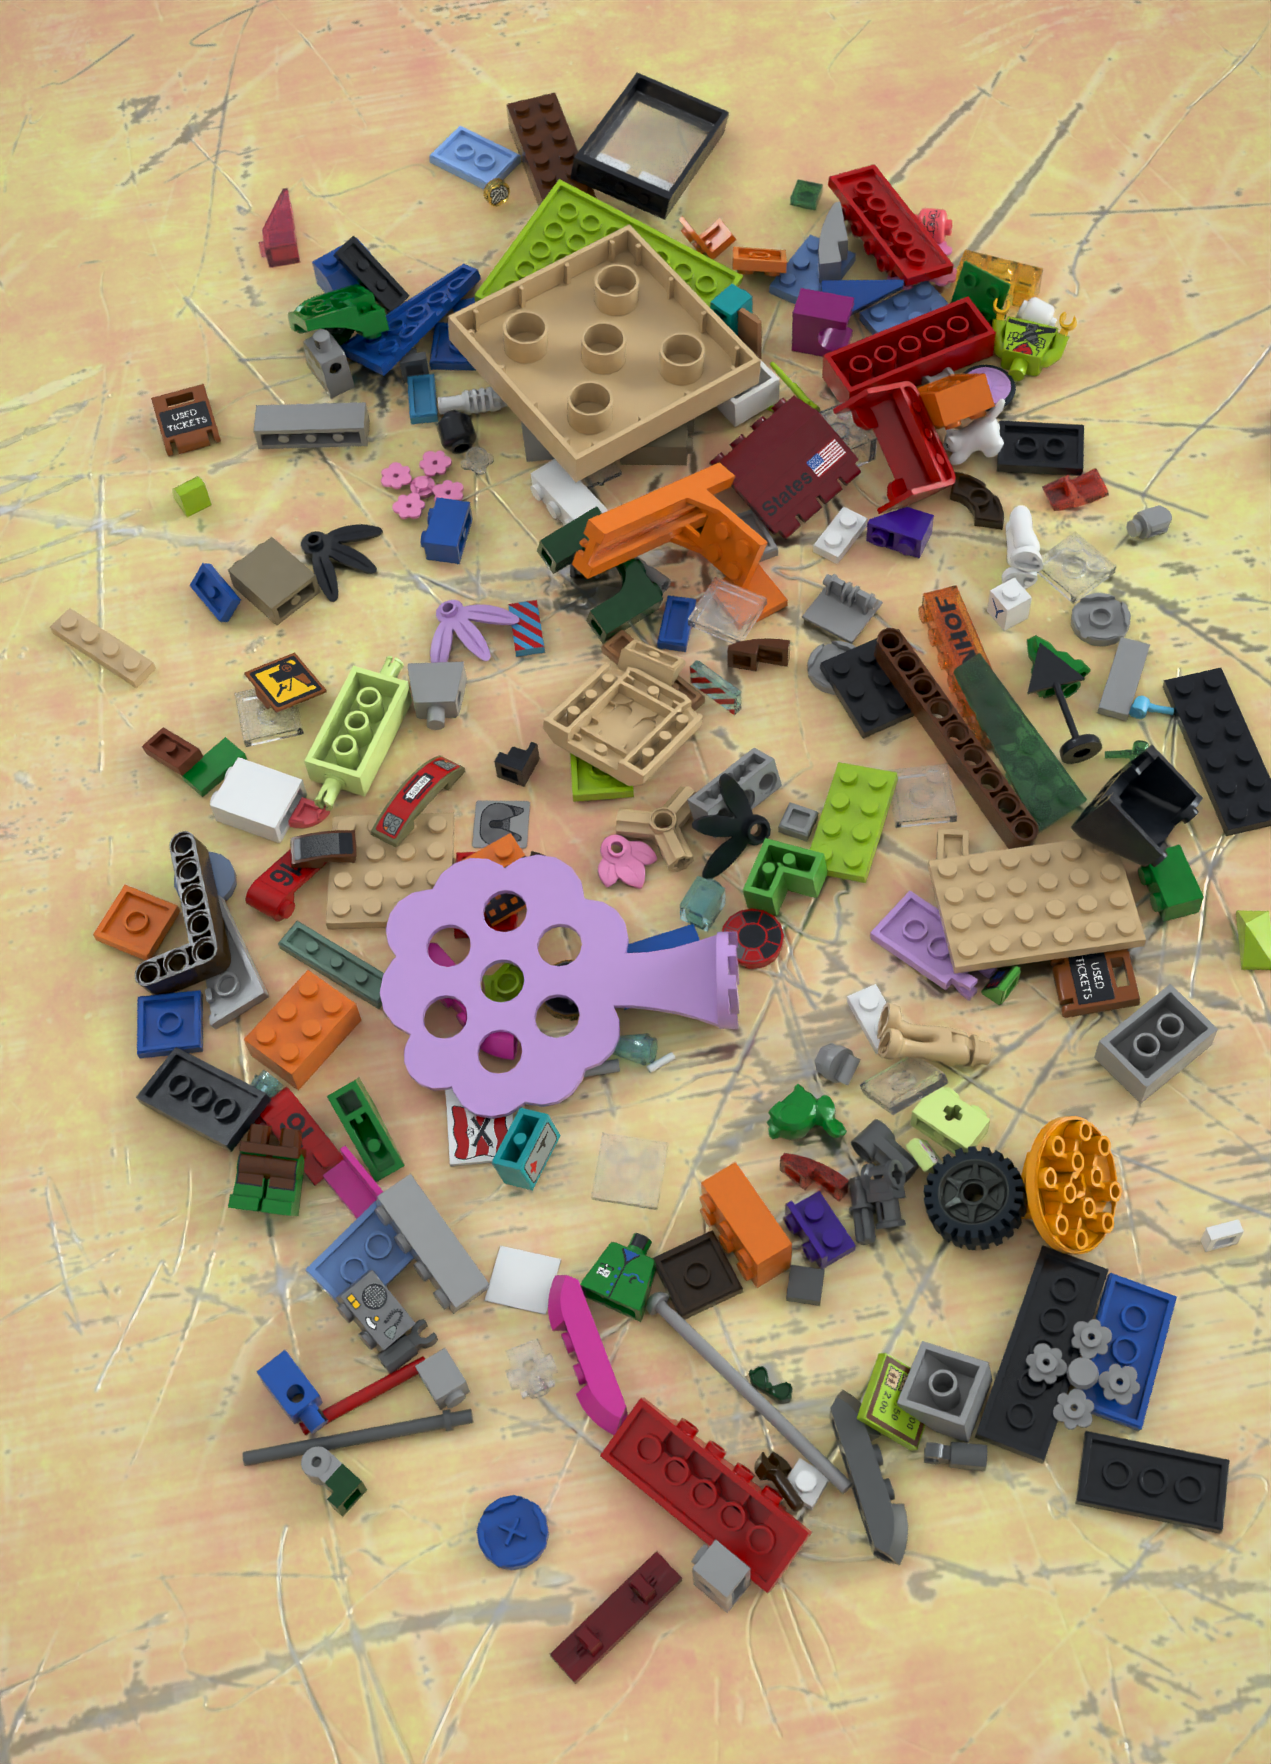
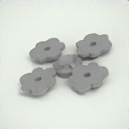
M1092 1319L1089 1323L1079 1321L1074 1325L1073 1332L1075 1336L1072 1338L1071 1343L1074 1348L1080 1349L1082 1357L1073 1360L1068 1367L1066 1362L1061 1359V1350L1058 1348L1051 1349L1044 1343L1036 1345L1034 1354H1029L1026 1358V1363L1030 1366L1029 1377L1033 1381L1040 1382L1044 1380L1048 1384H1053L1057 1376H1063L1067 1372L1069 1382L1076 1387L1069 1394H1059L1057 1398L1059 1404L1053 1409L1054 1418L1057 1421L1064 1422L1065 1427L1069 1430L1075 1429L1077 1425L1081 1428H1086L1092 1423L1090 1412L1094 1410V1403L1086 1399V1395L1081 1389H1089L1098 1381L1099 1385L1105 1389L1104 1397L1107 1400L1115 1399L1121 1405L1129 1404L1132 1401V1394H1137L1140 1391V1385L1136 1382L1137 1371L1131 1366L1121 1368L1118 1364H1112L1109 1367V1372L1105 1371L1099 1376L1096 1364L1090 1359H1093L1097 1354L1104 1355L1107 1353V1344L1112 1340V1332L1107 1327H1101V1323L1097 1319ZM1093 1336L1094 1339L1090 1340L1088 1339V1337ZM1048 1361L1049 1365H1044L1043 1362ZM1117 1381H1122L1123 1384H1122V1385H1118L1116 1382H1117ZM1075 1406L1077 1407V1410L1072 1411L1071 1407Z

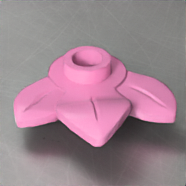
M610 835L603 840L600 847L603 859L598 866V875L606 887L612 886L620 879L625 884L640 889L645 881L644 866L655 863L657 856L653 849L642 841L629 842L621 835ZM618 845L622 851L614 853L611 850V846Z

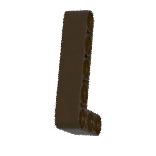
M188 831L175 834L170 841L169 849L189 943L145 960L136 968V982L152 995L174 993L225 972L231 963V953L207 847Z

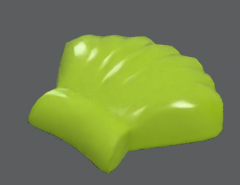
M504 963L493 975L483 976L485 996L496 1002L512 1000L518 996L523 988V973L515 965Z

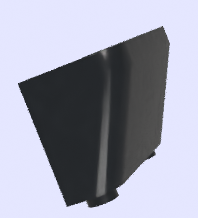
M1151 744L1106 782L1073 823L1071 829L1080 838L1141 866L1146 867L1151 864L1153 867H1156L1168 855L1165 852L1168 847L1165 839L1180 821L1186 824L1198 814L1199 811L1196 807L1203 797Z

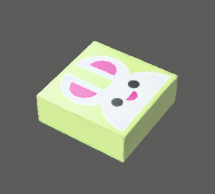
M914 1138L906 1145L907 1150L924 1172L934 1173L933 1166L937 1162L941 1165L943 1164L927 1140Z

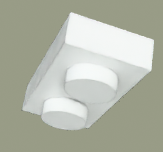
M843 506L813 545V552L838 564L867 527L868 518Z
M874 984L847 996V1003L875 1054H878V1045L881 1039L877 1038V1030L881 1011L886 1001L877 985Z

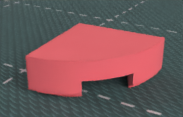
M302 797L288 822L290 827L309 828L321 823L330 814V811H326V805L321 809L315 805L314 801Z

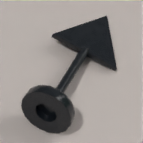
M1039 643L1027 694L1051 688L1054 689L1072 736L1071 739L1061 746L1059 750L1060 758L1066 764L1088 760L1101 751L1102 743L1099 737L1094 734L1079 735L1061 689L1063 685L1083 681L1085 678L1043 644Z

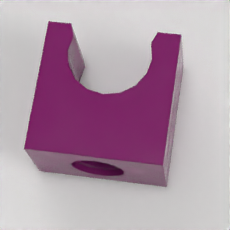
M801 288L792 313V351L823 357L824 354L849 345L853 329L847 327L854 307V298Z

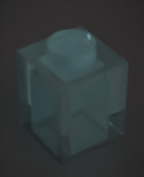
M697 876L680 903V920L694 924L695 927L708 932L726 904L725 888L716 880Z

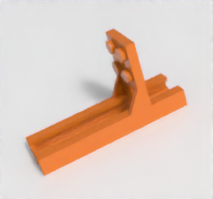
M719 462L588 519L583 534L589 538V541L586 538L581 539L579 544L585 548V551L582 549L576 551L572 565L589 579L667 542H672L700 553L740 589L749 586L768 542L713 496L730 488L735 478V475ZM704 526L701 534L696 531V529Z

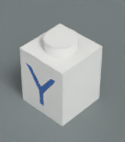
M1014 577L990 590L987 612L1005 631L1028 619L1032 597Z

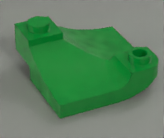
M359 284L311 297L301 303L294 312H288L290 327L293 331H297V333H306L323 328L354 329L356 333L366 337V339H374L382 335L381 332L389 330L384 308L376 304L374 294Z

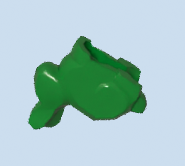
M797 1084L792 1093L782 1102H777L768 1112L771 1117L767 1121L769 1126L768 1134L771 1139H778L779 1137L788 1140L801 1139L815 1125L822 1126L829 1136L833 1138L843 1137L847 1132L843 1124L835 1118L836 1109L832 1099L827 1095H822L816 1099L813 1094L805 1091L804 1087L800 1084Z

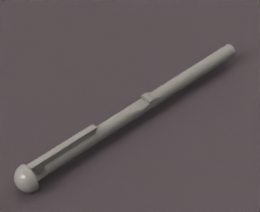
M663 1292L652 1294L647 1301L649 1314L652 1316L659 1313L762 1416L844 1494L852 1486V1482L697 1331L668 1306V1294Z

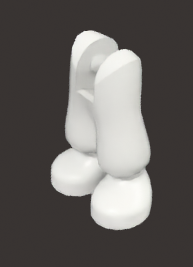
M1018 505L1011 512L1010 521L1006 524L1007 563L1010 567L1002 574V584L1015 577L1021 586L1027 589L1038 580L1037 572L1043 569V559L1039 553V541L1033 531L1031 513L1027 507Z

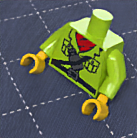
M998 298L995 299L993 311L996 314V319H993L992 328L996 332L994 352L997 357L1002 359L1001 367L1009 370L1008 375L1012 376L1014 381L1023 380L1025 374L1038 376L1043 368H1048L1061 359L1069 340L1068 332L1074 330L1077 326L1075 315L1069 325L1063 324L1066 319V312L1060 315L1059 323L1062 328L1060 333H1058L1059 328L1009 316L1007 321L1004 320V316L1010 309V301L1007 299V307L1004 310H1000L996 306Z

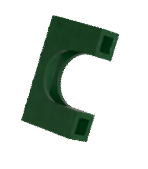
M597 506L540 540L537 552L553 574L571 564L576 551L580 549L585 551V548L579 542L583 538L589 541V538L583 532L588 519L602 514ZM633 558L615 566L621 576V590L613 597L590 610L586 621L602 644L611 639L620 630L628 629L660 608L663 601V593L657 583L650 581L646 575V569L639 559Z

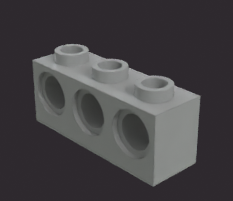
M753 748L687 799L694 820L707 815H724L735 818L722 798L719 787L720 776L724 773L730 775L743 789L751 809H753L782 786L775 759Z

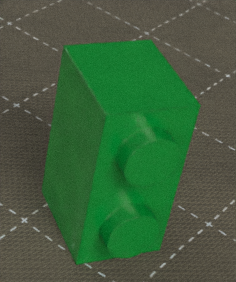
M1180 845L1167 848L1165 850L1168 854L1167 857L1156 867L1149 864L1146 867L1140 866L1138 868L1139 879L1142 885H1147L1150 892L1151 906L1155 912H1159L1163 922L1199 913L1204 899Z

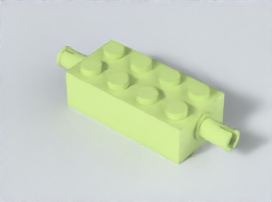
M388 656L380 673L357 666L352 667L304 760L310 780L323 784L314 800L317 807L323 809L325 804H327L326 811H331L341 790L366 796L412 703L408 681L397 678L404 667L400 659L395 657L393 663H391L393 657Z

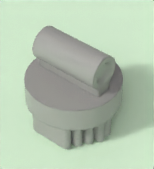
M830 1043L820 1048L814 1062L817 1072L821 1073L824 1078L833 1083L841 1082L849 1085L861 1059L855 1057L850 1049L842 1045Z

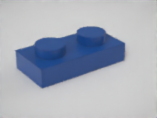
M201 564L189 586L219 622H228L241 599L211 564Z

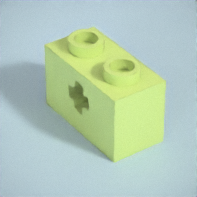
M934 1083L912 1111L910 1125L956 1155L955 1150L962 1148L965 1153L968 1152V1147H977L988 1132L990 1119L978 1106H970L959 1099L958 1094L951 1088L941 1087Z

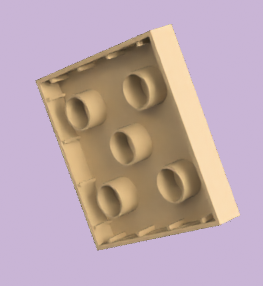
M630 224L448 316L449 340L575 482L584 479L759 383L761 360Z

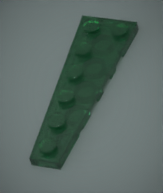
M979 653L955 668L953 673L971 709L975 712L982 731L986 733L992 745L991 749L996 758H999L1006 772L1005 776L1009 784L1013 786L1017 796L1037 822L1039 827L1038 834L1083 805L1087 798L983 656Z

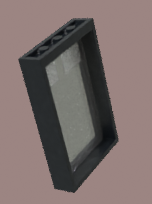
M637 72L574 157L570 179L665 220L724 134L729 112Z

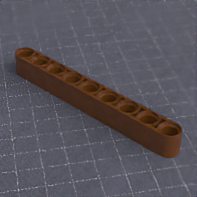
M895 628L883 629L877 637L874 657L1007 848L1033 846L1039 832L1037 822L904 635ZM901 668H906L909 672L903 671ZM916 691H922V692H925L926 694H925V695H922V694L917 693ZM932 714H939V715H941L943 718H937V717L933 716ZM954 737L957 738L959 741H952L949 738ZM965 761H972L976 765L967 764ZM982 785H990L994 789H986ZM1004 808L1010 811L1011 813L1006 814L1001 812L999 809ZM1016 833H1024L1028 838H1021Z

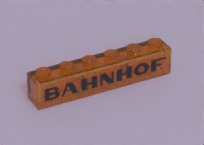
M957 585L923 593L922 606L918 607L919 617L922 624H927L929 629L928 638L931 646H936L937 658L941 670H946L949 690L957 696V707L960 716L966 718L968 727L985 751L1013 744L1017 725Z

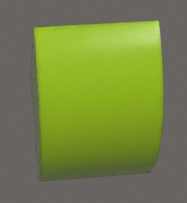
M199 476L172 489L174 499L186 517L212 505L205 483Z

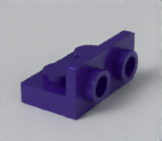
M820 1191L795 1205L792 1201L785 1204L784 1223L792 1235L798 1234L803 1242L801 1248L811 1263L815 1261L820 1269H824L855 1251V1243Z

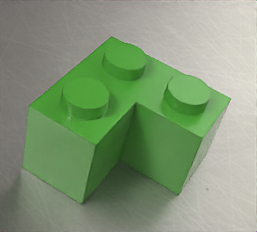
M765 838L743 888L748 909L764 910L777 917L788 891L818 898L828 874L824 853Z

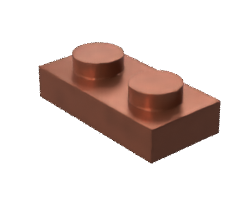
M164 727L142 745L147 755L181 776L204 757L199 748Z

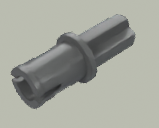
M861 1176L852 1177L848 1181L852 1207L849 1208V1214L853 1215L856 1242L861 1245L872 1244L876 1240L873 1218L876 1206L867 1202L866 1191L861 1183Z

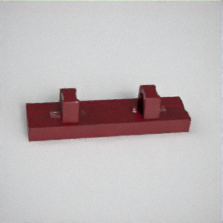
M656 1551L550 1653L551 1658L576 1685L682 1581V1577ZM632 1588L639 1592L644 1602L631 1590Z

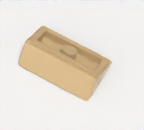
M634 639L621 649L618 668L622 671H626L627 667L638 668L671 687L685 666L686 660Z

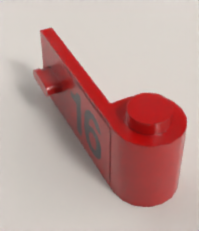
M290 849L251 884L246 894V904L277 922L288 919L295 909L294 893L321 868H291Z
M287 1087L271 1097L270 1103L254 1122L257 1125L272 1126L271 1135L276 1136L279 1141L281 1128L302 1130L301 1149H307L306 1159H304V1173L314 1186L324 1179L323 1175L344 1160L338 1149Z

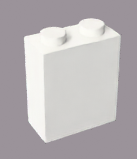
M238 757L233 767H229L226 771L224 782L220 789L213 793L210 807L216 821L281 843L290 827L288 820L301 798L307 797V792L302 779Z

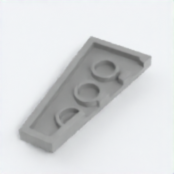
M220 895L218 899L231 953V963L225 972L206 980V1001L210 1004L211 1011L209 1020L210 1026L214 1029H218L269 998V994L229 908Z

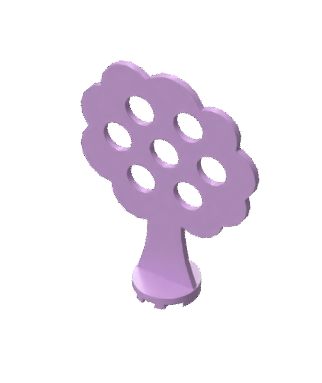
M544 855L519 858L505 868L489 859L469 858L454 863L439 876L433 889L411 893L400 900L389 914L386 934L388 945L396 958L393 959L383 974L380 997L383 1010L394 1026L410 1035L404 1048V1063L409 1075L420 1086L433 1091L453 1089L462 1106L476 1116L490 1119L505 1117L526 1104L546 1107L559 1104L573 1095L582 1082L585 1072L602 1065L615 1051L620 1040V1020L615 1008H636L672 1013L717 1026L719 1029H739L737 1016L739 1014L737 931L717 932V935L671 949L627 953L629 944L627 928L617 910L604 902L585 899L581 880L569 865L556 857ZM505 893L514 894L520 897L526 904L527 913L525 920L513 931H495L485 922L484 912L487 904L497 895ZM456 928L465 932L470 938L469 954L458 965L450 967L439 966L429 957L428 947L430 940L442 929ZM552 928H570L581 939L580 953L568 965H550L543 961L539 955V942L543 935ZM503 962L513 964L521 970L524 976L523 988L518 996L506 1002H496L487 998L481 988L482 977L487 969ZM561 997L575 1003L579 1010V1021L575 1029L568 1035L558 1038L549 1037L537 1027V1011L547 1000ZM439 999H456L465 1006L467 1011L466 1024L461 1032L445 1039L430 1034L425 1028L424 1022L426 1011L430 1005ZM506 1032L515 1036L521 1043V1059L516 1067L508 1072L500 1074L489 1072L479 1062L480 1046L490 1034Z

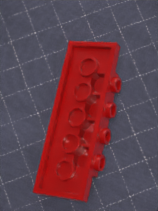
M875 164L829 177L828 186L841 203L844 221L847 220L851 225L853 237H860L864 242L863 246L866 254H873L876 258L877 267L880 272H886L890 278L898 276L900 280H904L905 287L952 273L954 264Z
M640 1398L600 1454V1457L709 1546L715 1540L720 1542L750 1568V1580L766 1593L771 1592L812 1532L785 1511L787 1508L780 1503L783 1497L775 1489L768 1485H765L762 1489L752 1481L755 1475L750 1469L739 1462L734 1467L724 1459L727 1452L720 1445L712 1440H709L706 1444L696 1435L699 1430L695 1425L684 1418H681L679 1422L676 1419H670L647 1399Z

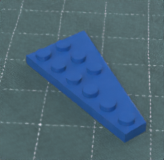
M462 264L388 313L386 318L389 330L381 332L382 335L380 337L366 339V337L356 334L349 341L340 345L346 357L385 376L481 279L478 269Z

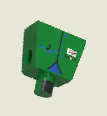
M634 1233L627 1247L611 1242L580 1284L585 1298L641 1322L656 1274L655 1260L646 1256L652 1241L642 1234Z

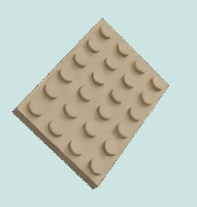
M1081 838L928 861V870L954 974L1145 946V934L1121 856Z

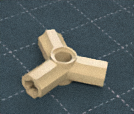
M680 786L663 807H659L652 812L619 809L616 820V835L650 839L658 846L669 871L674 870L678 872L686 869L690 863L694 862V857L680 829L692 816L687 799L693 796L696 791L688 786ZM662 825L669 826L667 828H659Z

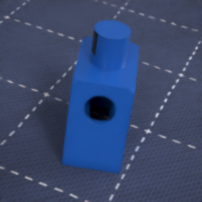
M286 1350L282 1351L257 1371L264 1386L294 1425L302 1421L310 1433L313 1434L328 1422L326 1416L319 1409V1406L323 1403L320 1395ZM303 1394L304 1398L300 1402L294 1403L292 1401L296 1395Z

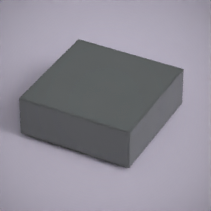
M791 1265L786 1301L820 1306L825 1269Z

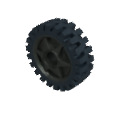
M976 1146L968 1147V1152L965 1153L960 1148L955 1150L956 1156L951 1157L948 1153L942 1157L944 1162L942 1165L937 1162L933 1166L934 1173L928 1174L926 1178L928 1185H924V1203L928 1217L935 1230L947 1242L952 1241L954 1246L959 1248L966 1245L968 1250H976V1246H981L982 1250L990 1249V1243L994 1242L998 1246L1003 1243L1002 1238L1004 1236L1010 1239L1014 1235L1013 1229L1020 1228L1022 1224L1021 1217H1025L1027 1211L1025 1185L1017 1167L1014 1166L1008 1157L1004 1159L1002 1153L996 1150L992 1153L990 1148L982 1147L981 1151H978ZM972 1195H983L982 1198L976 1202L968 1201V1199Z

